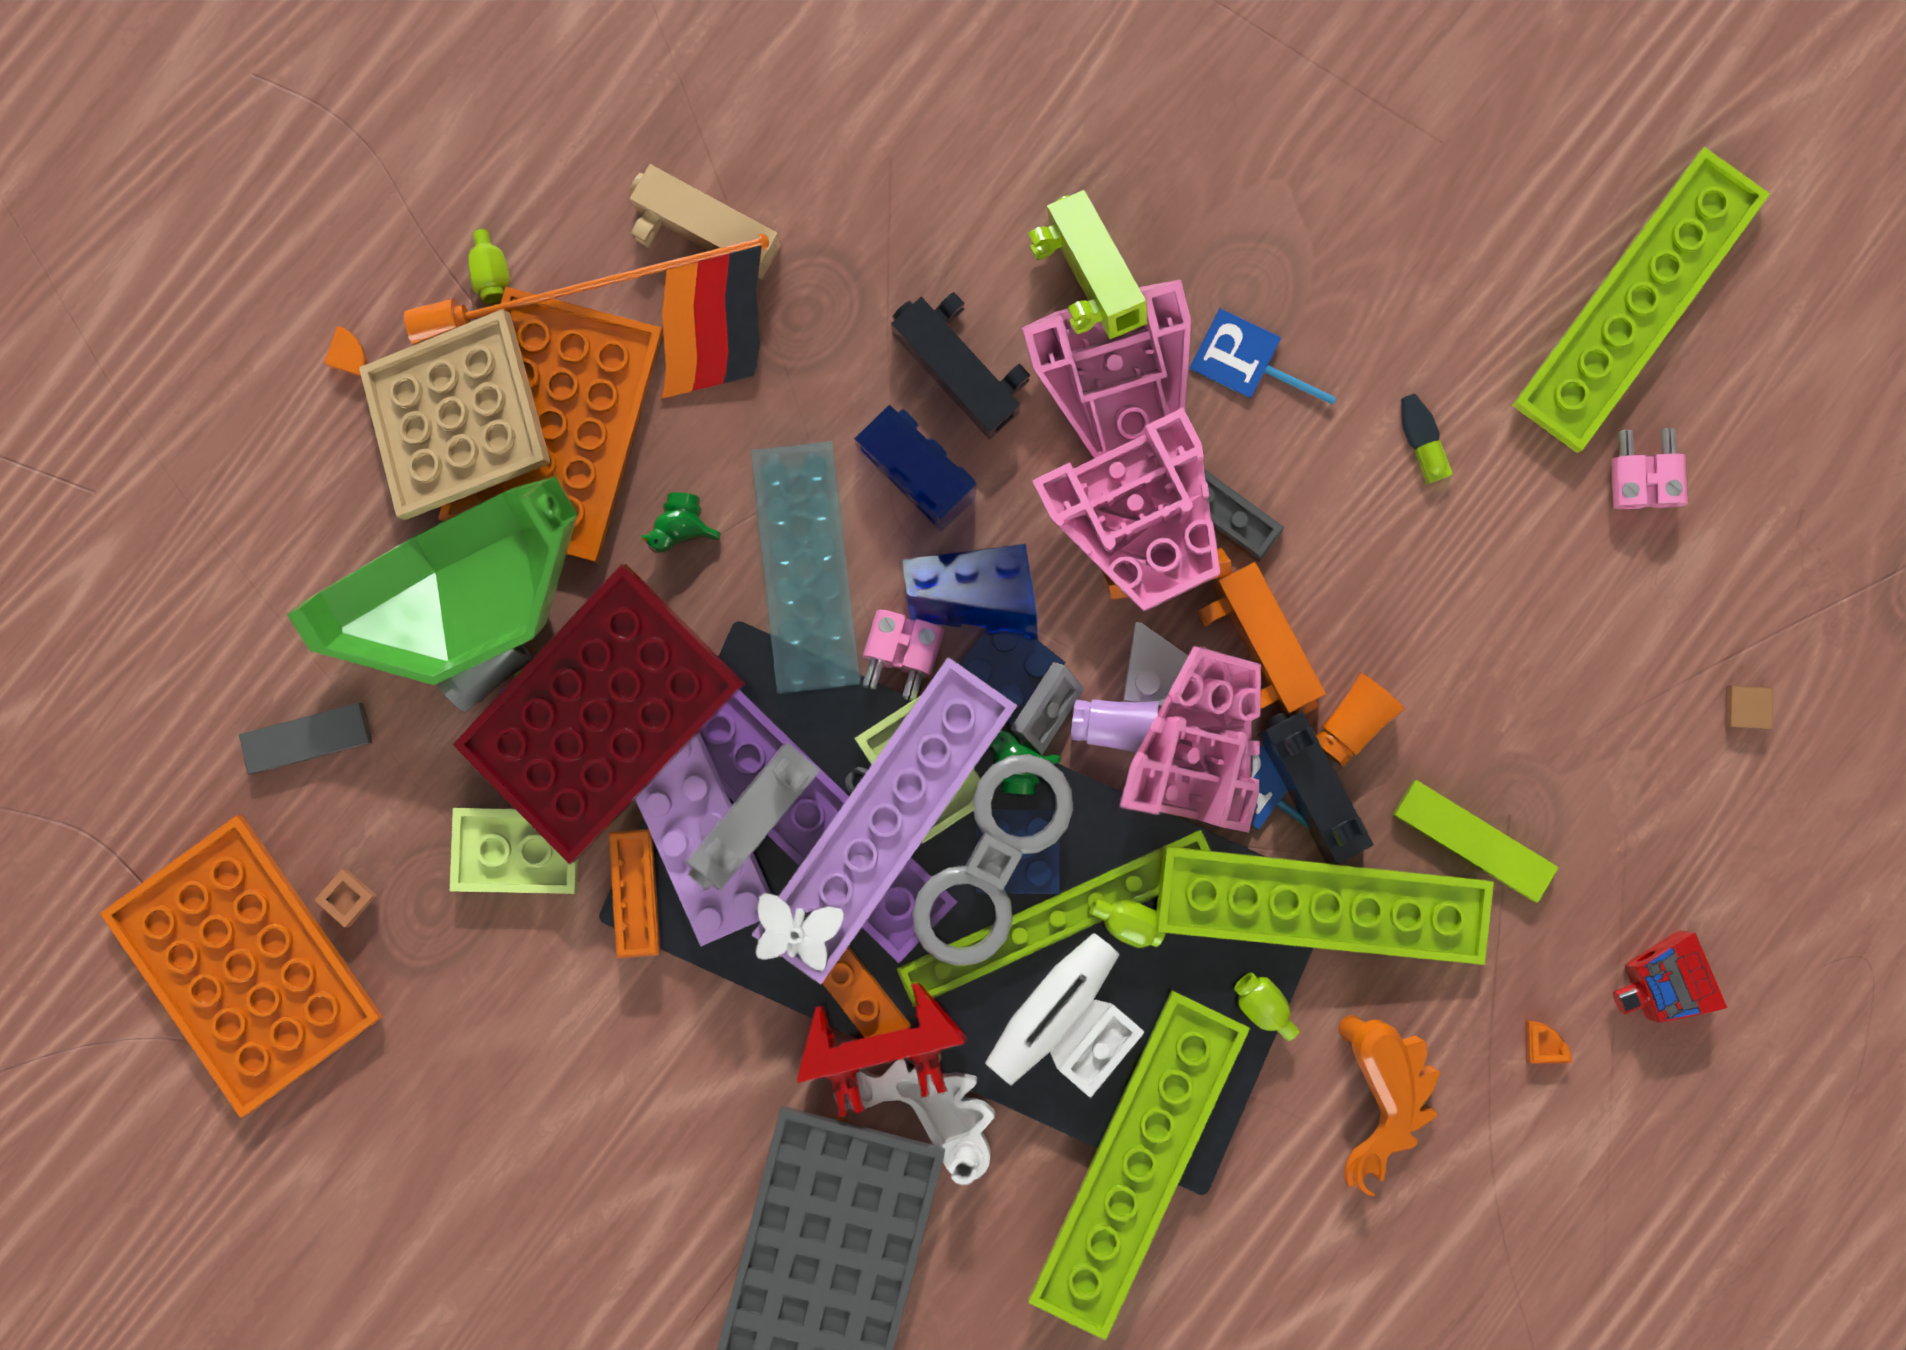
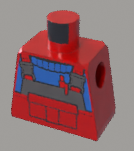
M1677 931L1627 962L1625 970L1631 984L1613 991L1614 1001L1623 1015L1642 1008L1648 1020L1659 1023L1727 1008L1695 932Z

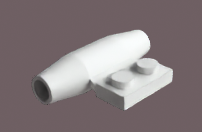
M1095 933L1089 936L1050 971L1014 1014L985 1063L1008 1084L1012 1085L1050 1052L1056 1068L1091 1098L1144 1034L1140 1027L1113 1004L1094 999L1119 957V953Z

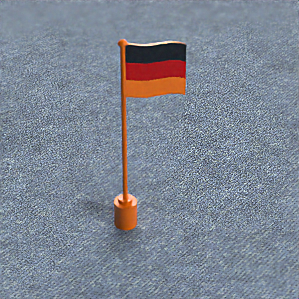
M759 234L758 239L469 312L464 304L459 305L452 298L405 310V328L412 345L465 325L471 322L472 319L487 316L501 309L507 311L666 271L662 307L666 369L661 399L755 376L760 350L757 286L761 251L769 246V239L766 235Z

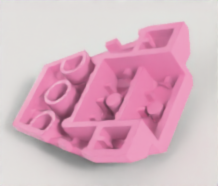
M1184 408L1146 425L1144 435L1074 469L1069 462L1032 480L1050 519L1143 612L1220 576L1213 521H1211L1208 500V483L1205 479L1202 443Z
M1193 647L1130 765L1120 806L1158 815L1159 812L1197 819L1219 827L1249 833L1259 795V780L1251 778L1252 755H1260V741L1252 740V720L1260 717L1261 664Z

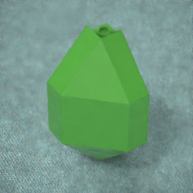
M556 476L508 489L411 537L307 598L290 611L287 616L308 649L312 652L436 685L533 639L546 625L578 514Z

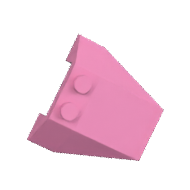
M1181 280L1139 287L1146 299L1147 324L1113 339H1109L1100 322L1096 323L1090 330L1076 334L1069 322L1072 316L1068 308L1054 312L1022 327L1032 368L1094 459L1144 435L1146 425L1181 408L1185 410L1191 317Z

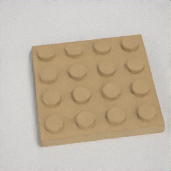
M504 309L359 367L396 517L403 520L410 519L551 464L511 314Z

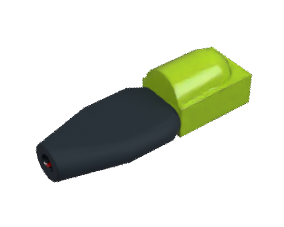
M1416 394L1402 398V427L1409 445L1415 449L1414 452L1426 484L1428 485L1453 475V472L1439 440L1440 433L1433 415Z

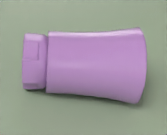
M1092 699V703L1088 701L1075 700L1071 740H1087L1088 745L1105 746L1137 753L1158 714L1159 701L1115 702Z

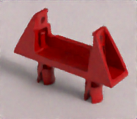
M920 982L911 985L916 1001V1018L919 1019L920 1027L914 1029L908 1027L841 1043L836 1047L835 1037L828 1023L825 1005L816 1007L797 1082L801 1083L826 1077L827 1080L831 1079L839 1117L846 1116L849 1113L848 1097L855 1114L865 1111L856 1073L860 1072V1068L908 1057L909 1060L914 1061L921 1098L930 1095L929 1074L938 1094L948 1091L945 1086L938 1054L942 1052L941 1049L964 1044L967 1041V1037Z

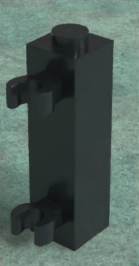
M955 292L948 295L935 310L922 296L914 303L911 301L905 302L892 316L894 319L891 323L892 334L990 440L1019 414L1021 404L1012 395L1021 390L1030 381L1028 378L1031 375L1019 363L999 381L947 324L963 313L965 303Z
M1285 710L1267 719L1265 723L1268 728L1257 735L1288 789V793L1297 810L1305 820L1308 830L1325 862L1338 865L1373 846L1374 844L1367 833L1368 831L1353 807L1303 712L1290 716Z

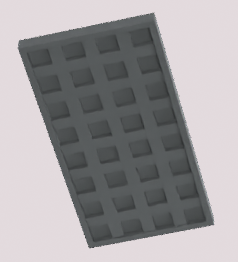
M781 1106L717 1350H893L941 1170L945 1148Z

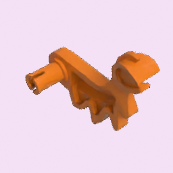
M1347 1015L1341 1020L1338 1033L1340 1036H1343L1342 1039L1352 1043L1354 1056L1379 1106L1380 1118L1379 1124L1370 1138L1353 1149L1348 1156L1344 1168V1180L1350 1188L1354 1185L1365 1194L1375 1196V1193L1365 1187L1363 1182L1365 1176L1373 1173L1372 1175L1378 1180L1384 1181L1387 1158L1391 1153L1411 1149L1417 1145L1418 1142L1411 1135V1132L1423 1127L1437 1117V1112L1434 1109L1423 1104L1434 1091L1441 1072L1431 1065L1424 1067L1427 1058V1043L1415 1035L1402 1039L1397 1030L1386 1022L1379 1019L1364 1022L1356 1015Z

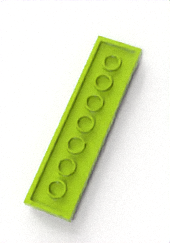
M1703 147L1524 387L1512 406L1576 453L1581 452L1770 196V193L1706 147Z
M1164 846L1156 912V931L1485 965L1494 882L1481 879Z
M1171 990L1028 1297V1303L1106 1341L1250 1030L1249 1027Z

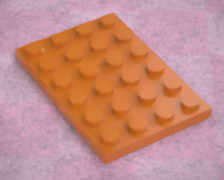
M505 286L501 303L536 294ZM556 299L507 310L511 314L551 464L441 506L438 520L443 522L508 489L556 476L578 514L566 555L599 564L663 338V328Z
M243 815L233 817L99 913L240 1118L248 1116L383 1018V1015Z

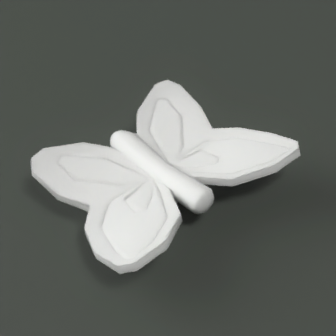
M765 893L761 895L757 909L760 923L766 931L759 939L756 949L757 957L761 959L774 958L787 950L789 957L792 958L799 953L804 963L815 970L822 971L826 967L827 962L825 941L834 937L840 929L844 917L843 911L839 908L828 906L813 911L804 921L805 910L796 909L793 921L790 907L783 900L775 895Z

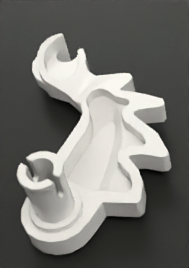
M939 1053V1054H938V1057H939V1061H941V1058H942V1057H941V1054ZM907 1058L895 1060L884 1074L880 1075L869 1073L863 1068L859 1069L860 1072L856 1073L865 1109L884 1101L901 1100L911 1105L933 1145L945 1148L943 1163L952 1174L951 1178L957 1184L967 1185L986 1172L990 1163L991 1150L983 1130L994 1119L995 1110L985 1101L977 1098L963 1097L969 1090L975 1087L978 1080L977 1076L961 1072L945 1073L943 1078L948 1091L938 1094L929 1074L930 1095L921 1098L915 1066L910 1069ZM848 1097V1109L854 1110Z

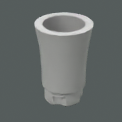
M521 644L442 681L438 687L456 707L466 712L477 702H482L514 672L528 664L532 660V656L524 645Z

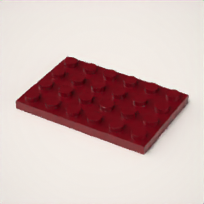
M621 564L452 745L570 865L599 838L743 688L745 683L627 564Z

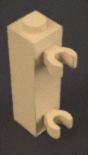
M649 164L644 174L639 173L635 177L631 185L630 200L635 210L642 214L635 223L631 234L636 236L634 239L636 242L647 248H650L661 225L708 251L758 239L759 234H764L769 239V246L761 251L758 278L762 279L781 247L777 232Z

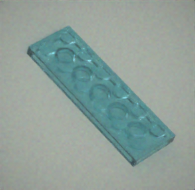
M832 441L751 450L777 692L781 694L859 685L860 675Z

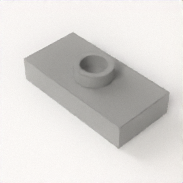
M1053 662L1010 730L1025 746L1043 755L1074 706L1075 700H1078L1085 688L1065 665Z

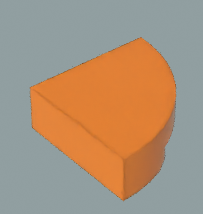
M337 325L324 364L328 367L361 377L359 367L368 364L365 351L359 340L352 333Z
M1525 1020L1526 1061L1528 1063H1572L1569 1046L1554 1029L1537 1021Z

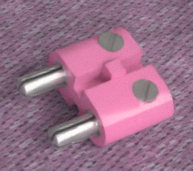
M1662 429V454L1648 457L1646 455H1634L1632 430L1619 431V457L1611 459L1613 508H1669L1687 505L1686 455L1677 453L1676 429Z
M876 610L862 658L869 662L863 686L868 688L875 664L876 668L870 689H876L882 667L890 669L894 667L901 669V672L909 674L902 695L906 700H908L914 676H916L909 701L916 699L922 678H931L945 630L938 625L919 619L915 621L906 619L905 615L892 611Z

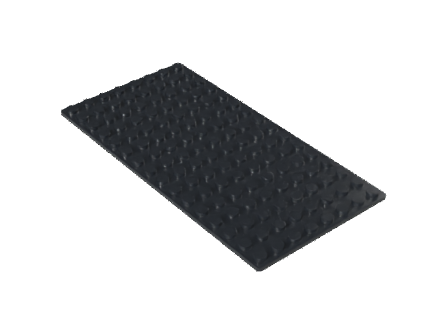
M737 621L732 625L718 655L745 683L740 691L848 796L851 794L845 784L847 775L857 767H863L868 770L871 767L870 761L855 738L911 702L909 701L910 697L906 700L902 697V693L880 683L877 684L876 689H870L872 680H870L869 686L866 688L863 686L865 676L742 621ZM990 746L974 767L980 779L995 764L994 752ZM1059 763L1053 764L1063 772L1072 790L1073 812L1068 828L1060 837V893L1198 830L1202 831L1210 851L1266 857L1175 815L1159 812L1158 815L1122 807L1120 805L1123 792ZM857 775L853 779L855 788L864 777L863 775ZM1037 775L1039 784H1036L1035 794L1002 792L1003 782H1001L994 790L991 809L1055 810V794L1049 782L1040 775ZM974 811L922 844L921 842L911 857L931 876L947 868L965 866L976 847ZM644 818L638 830L648 829ZM766 835L754 849L753 853L771 894L779 897L800 866ZM653 840L661 950L812 1019L816 1007L825 1005L830 1027L856 1039L864 1038L823 984H819L782 956L768 959L757 957L756 949L759 940L752 936V934L760 924V921L700 946ZM970 884L953 885L945 890L958 902L932 930L941 941L948 945L992 925L995 920L994 904L987 893H976V886ZM611 888L600 911L599 918L602 923L615 928ZM1007 893L1011 900L1012 915L1058 895ZM1158 896L1141 904L1157 912ZM1102 921L935 997V1001L967 1037V1041L962 1045L941 1049L942 1052L940 1054L942 1058L940 1065L942 1074L961 1072L977 1076V1083L970 1091L1098 1148L1170 992L1173 990L1250 1028L1178 1183L1179 1186L1196 1194L1205 1195L1210 1190L1278 1032L1277 1030H1263L1246 1016L1239 1007V995L1234 990V987L1242 977L1253 973L1257 978L1266 977L1271 980L1285 996L1288 1004H1290L1313 948L1166 933L1158 947L1149 945L1144 948H1136L1112 936L1108 932L1105 922ZM861 927L849 946L911 1024V1029L920 1027L919 1019L916 1018V1006L913 1007L896 968L929 952L919 942L898 963ZM1095 933L1119 953V957L1094 999L1113 1004L1140 1027L1144 1034L1091 1098L1056 1068L1050 1052L1012 1085L1008 1084L985 1063L1011 1018L1050 971L1089 936ZM907 1057L908 1062L914 1065V1061L909 1060Z

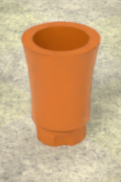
M1360 672L1341 703L1321 726L1323 730L1316 736L1324 753L1344 767L1353 755L1357 756L1368 742L1389 722L1402 713L1405 708L1382 686Z

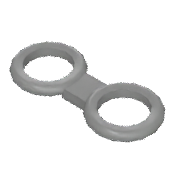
M1029 754L1009 756L989 768L979 780L973 799L975 821L982 832V836L965 866L947 868L932 876L918 892L912 911L914 932L922 947L937 960L956 966L977 964L997 952L1006 941L1013 921L1011 900L1004 887L1022 854L1038 853L1055 844L1068 828L1073 812L1072 790L1063 772L1046 759ZM1030 772L1040 775L1049 782L1055 794L1056 808L1052 820L1042 831L1032 836L1017 837L1005 833L997 826L992 817L991 800L994 790L1003 779L1014 773ZM970 884L980 887L990 896L994 904L995 920L991 931L982 941L970 947L957 948L947 945L935 935L931 928L930 911L934 900L943 890L953 885Z

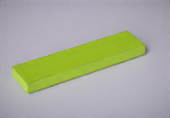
M1418 780L1411 782L1392 814L1402 822L1535 903L1539 902L1559 868Z

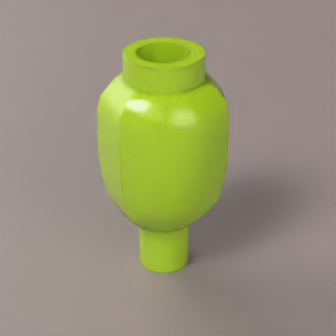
M478 229L473 232L475 247L470 250L468 256L470 284L473 292L481 296L483 303L496 304L501 302L505 286H509L508 266L503 252L491 244L489 231Z
M1096 898L1090 908V914L1103 919L1108 932L1112 936L1136 948H1144L1149 945L1158 947L1166 934L1156 931V911L1140 903L1120 900L1109 904Z
M1249 973L1237 982L1234 990L1239 995V1007L1253 1023L1266 1031L1277 1030L1286 1041L1293 1040L1299 1034L1300 1030L1290 1020L1288 1001L1271 980L1266 977L1257 978L1253 973Z

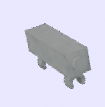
M789 743L782 745L684 862L692 868L687 875L706 891L711 885L717 890H721L813 780L820 769Z

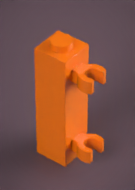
M1256 562L1219 580L1214 585V588L1220 599L1203 607L1197 614L1204 627L1226 615L1230 616L1254 663L1261 664V676L1267 687L1260 691V709L1273 702H1276L1280 712L1286 710L1287 714L1292 711L1295 714L1299 712L1306 714L1319 707L1315 699L1326 693Z

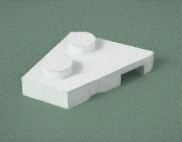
M1139 622L1134 624L1123 701H1159V707H1162L1188 655Z

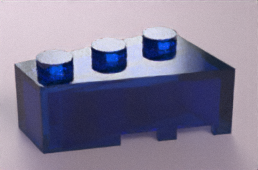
M889 404L854 438L856 447L942 532L976 499L977 484L967 471L961 466H956L947 457L946 451L932 437L927 439L917 430L919 425L904 409L897 412Z
M1026 544L902 559L910 620L915 621L919 619L929 623L961 628L962 624L985 627L987 632L998 634L1000 630L1023 633L1025 638L1038 640L1037 611Z

